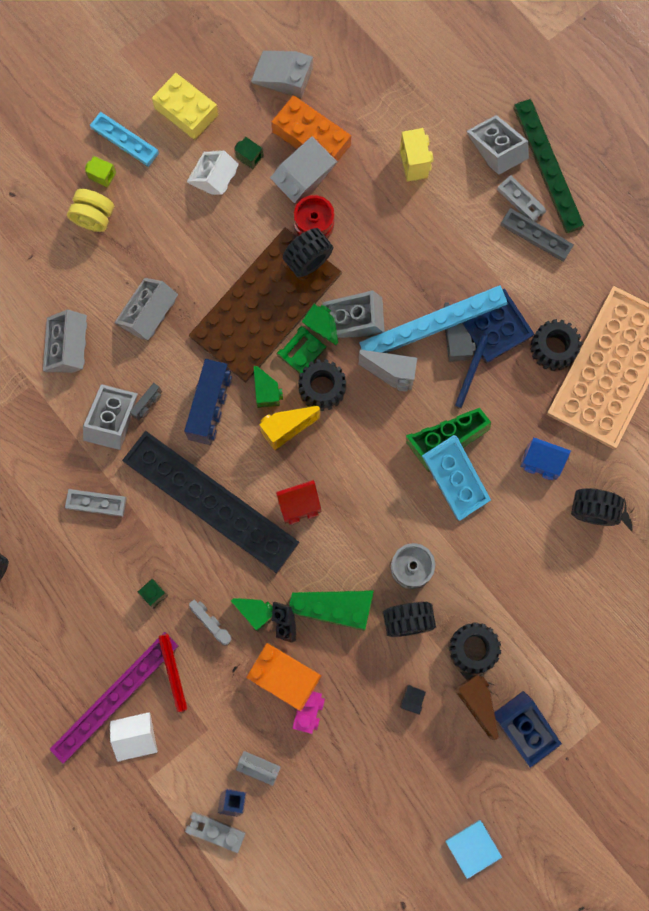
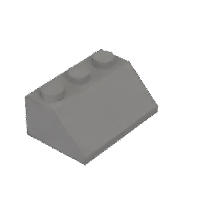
M144 278L114 323L138 338L149 340L154 335L158 324L164 320L168 309L174 305L178 294L163 281Z
M67 309L47 317L43 362L44 372L73 373L83 369L85 363L84 349L86 346L87 315Z

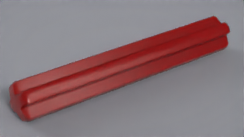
M162 634L158 638L177 712H183L187 710V705L169 634Z

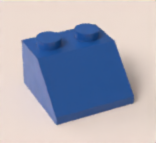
M533 438L526 447L520 467L531 474H535V472L542 474V477L548 480L557 479L562 473L571 450Z

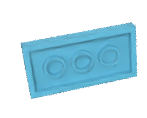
M453 435L422 455L457 520H462L491 501L457 436Z

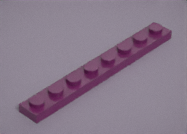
M170 637L174 652L179 645ZM159 638L49 749L63 764L164 662Z

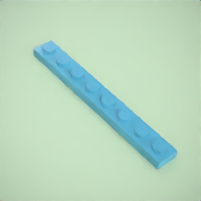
M501 285L359 343L362 350L388 353L505 306L508 303Z

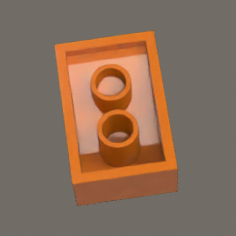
M266 643L246 678L301 711L322 675Z

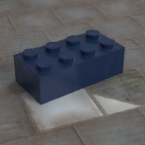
M209 359L204 360L184 430L188 440L211 445L212 440L215 441L217 436L216 424L217 422L220 423L222 418L221 406L222 404L225 405L227 400L226 388L230 387L232 382L228 364Z

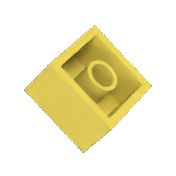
M424 128L403 131L401 133L399 150L407 182L428 178L429 171L432 170L433 154L432 151L428 150L429 137L428 134L425 135Z

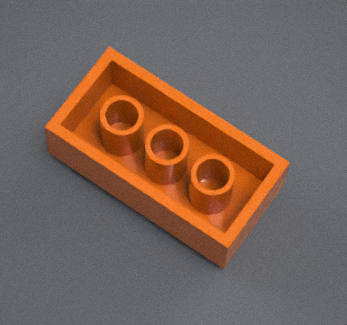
M294 95L271 121L272 132L294 148L298 149L312 136L337 162L351 146V135Z

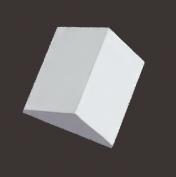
M150 712L110 721V742L117 761L158 752Z

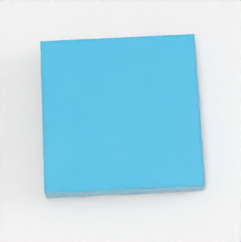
M478 820L445 841L467 879L502 858L481 820Z

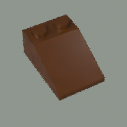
M474 675L454 689V691L489 739L496 741L499 736L491 693L487 688L490 685L483 676Z

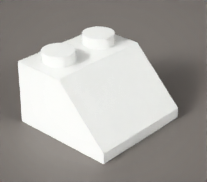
M225 151L203 152L187 182L209 194L222 195L227 190L229 181L236 174L239 164Z

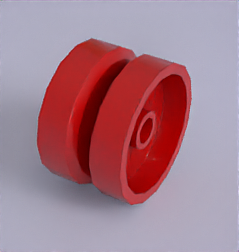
M310 195L301 199L296 204L294 224L298 236L313 228H319L326 238L332 234L335 216L334 208L330 201L322 196Z

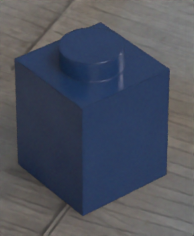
M230 789L221 792L217 814L234 817L243 814L246 792Z

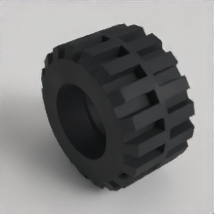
M313 228L299 235L288 245L283 253V260L297 277H303L323 265L330 257L334 247L319 228Z
M553 319L551 323L547 321L538 328L531 341L532 347L530 350L531 353H534L533 359L538 360L537 364L539 366L543 364L544 369L547 370L550 367L551 371H555L557 368L558 370H563L564 367L567 368L573 363L581 350L582 342L579 341L581 339L580 334H576L577 328H572L570 322L565 324V320L557 322V319ZM546 339H560L565 345V352L555 353L551 351L546 344Z
M320 359L316 360L315 364L310 362L309 366H305L303 373L299 375V394L308 407L310 405L312 407L319 406L320 411H324V408L331 410L332 406H338L339 401L343 400L346 391L345 374L342 373L340 366L336 367V363L333 361L331 364L326 359H324V362H320ZM326 377L333 382L334 387L330 392L320 394L311 388V383L316 378Z
M593 488L578 489L575 491L571 515L580 521L602 526L619 525L625 500L621 496L605 490Z
M430 602L402 604L383 611L386 633L389 637L415 635L429 632L436 628L433 606Z
M483 623L466 624L455 631L450 639L449 651L451 653V660L453 659L455 666H458L463 672L465 671L470 674L484 673L495 666L494 664L500 659L498 657L501 654V641H498L497 633L495 634L491 627L488 628ZM470 637H479L486 646V653L480 660H471L464 652V643Z

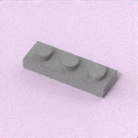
M68 489L65 508L124 517L127 498L124 496Z

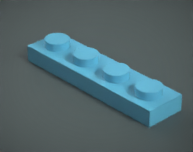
M102 112L90 124L92 130L148 167L159 154L156 148Z

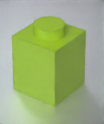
M93 156L91 161H88L85 167L88 179L105 187H109L116 174L113 164Z

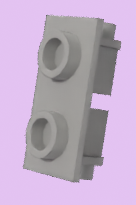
M243 751L236 770L273 786L281 766Z

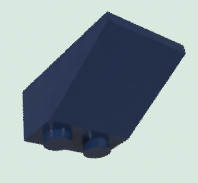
M525 691L519 693L494 712L496 722L530 768L562 745L535 702Z

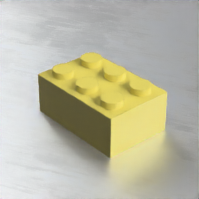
M177 73L152 97L154 108L194 140L218 116L217 104Z

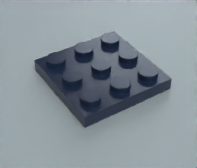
M505 288L502 290L506 297L507 305L462 322L471 336L472 343H475L476 349L481 336L488 337L482 354L486 364L535 335Z

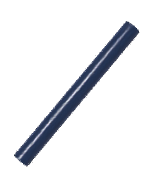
M482 335L455 403V406L462 409L488 341L486 336Z

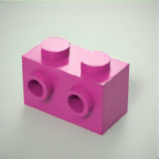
M313 691L301 711L297 709L292 729L311 734L313 730L318 729L320 718L316 717L318 710L323 709L325 701L324 698H321L322 693Z

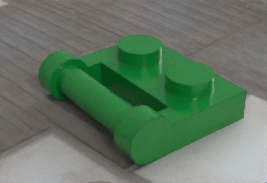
M300 326L297 329L296 335L283 349L276 353L299 374L303 373V368L305 366L308 367L310 362L314 363L326 349V346L303 326ZM303 337L307 339L292 358L288 356L289 352Z

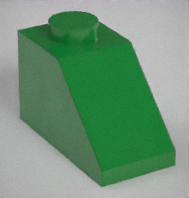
M313 304L302 320V323L318 335L337 345L335 318L330 314L331 310L324 305L319 307Z
M254 366L257 408L280 406L279 400H283L282 389H278V382L258 366Z
M233 598L231 600L257 632L272 619V605L268 601L264 603L262 600Z

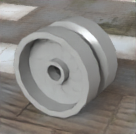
M415 543L406 544L399 548L392 558L390 567L392 577L403 588H420L428 583L434 574V556L423 545ZM415 563L416 567L411 569L409 565Z

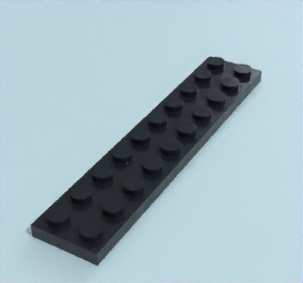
M146 430L122 460L130 468L276 574L300 543Z

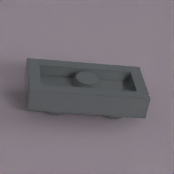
M153 383L130 411L136 420L139 421L141 417L144 418L150 410L149 407L153 403H157L161 398L162 391L158 385Z

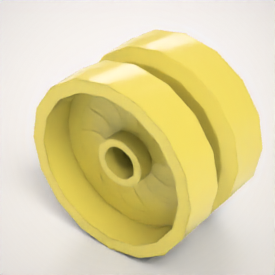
M77 189L72 199L74 204L70 205L67 217L85 229L104 232L109 222L107 217L111 216L114 209L113 202L97 192L88 189Z

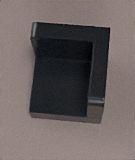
M407 685L400 708L420 715L426 692Z

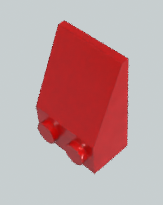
M314 480L276 492L285 524H297L301 522L300 519L302 518L312 519L318 517V513L322 512Z

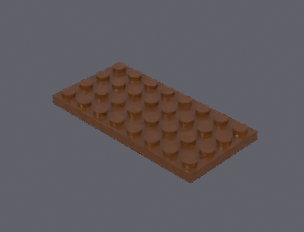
M286 227L189 334L192 340L219 362L228 364L229 370L245 383L254 374V366L260 367L308 313L313 304H316L342 273L341 270L326 260L314 272L303 277H297L283 260L284 251L297 238Z

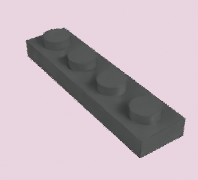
M512 208L509 209L500 226L564 262L574 244Z

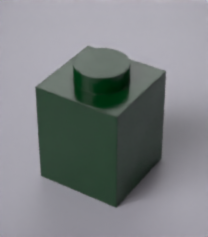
M246 136L235 145L236 159L252 170L264 157L263 148Z
M151 579L137 591L152 608L156 607L168 596L154 579Z

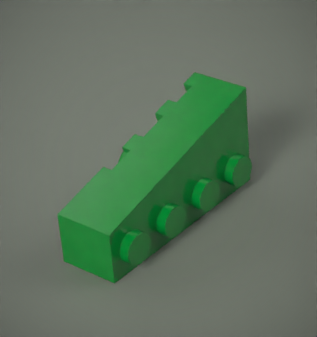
M477 408L456 416V418L449 421L440 422L436 426L424 428L415 434L406 435V443L426 470L430 472L422 455L453 435L457 436L464 448L488 432L491 428V421L481 408Z
M374 590L295 592L291 595L289 606H291L295 616L365 631Z

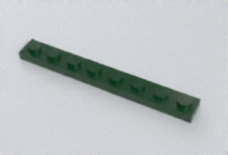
M528 99L515 103L513 106L565 233L582 229L584 223L532 100Z

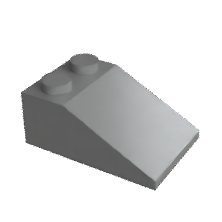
M263 51L251 83L302 99L313 70V57L296 51Z
M497 115L467 131V135L486 163L498 174L529 159L528 141Z
M311 136L281 163L270 179L294 203H298L301 199L313 193L336 165L337 161Z
M375 291L323 302V305L331 310L330 314L335 318L338 338L366 337L385 332L383 299Z
M360 350L358 361L360 366L399 391L412 389L417 363L416 357Z
M101 384L83 425V441L121 450L132 417L130 411L135 406L138 393Z

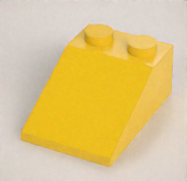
M319 406L278 412L273 415L268 414L261 420L262 423L259 424L261 433L275 451L320 419Z

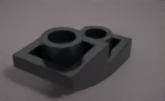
M273 602L272 621L276 622V638L291 643L296 641V623L291 606Z

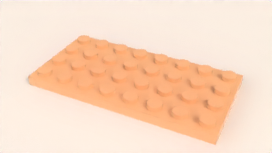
M615 286L612 287L546 415L614 450L617 448L649 384V303Z

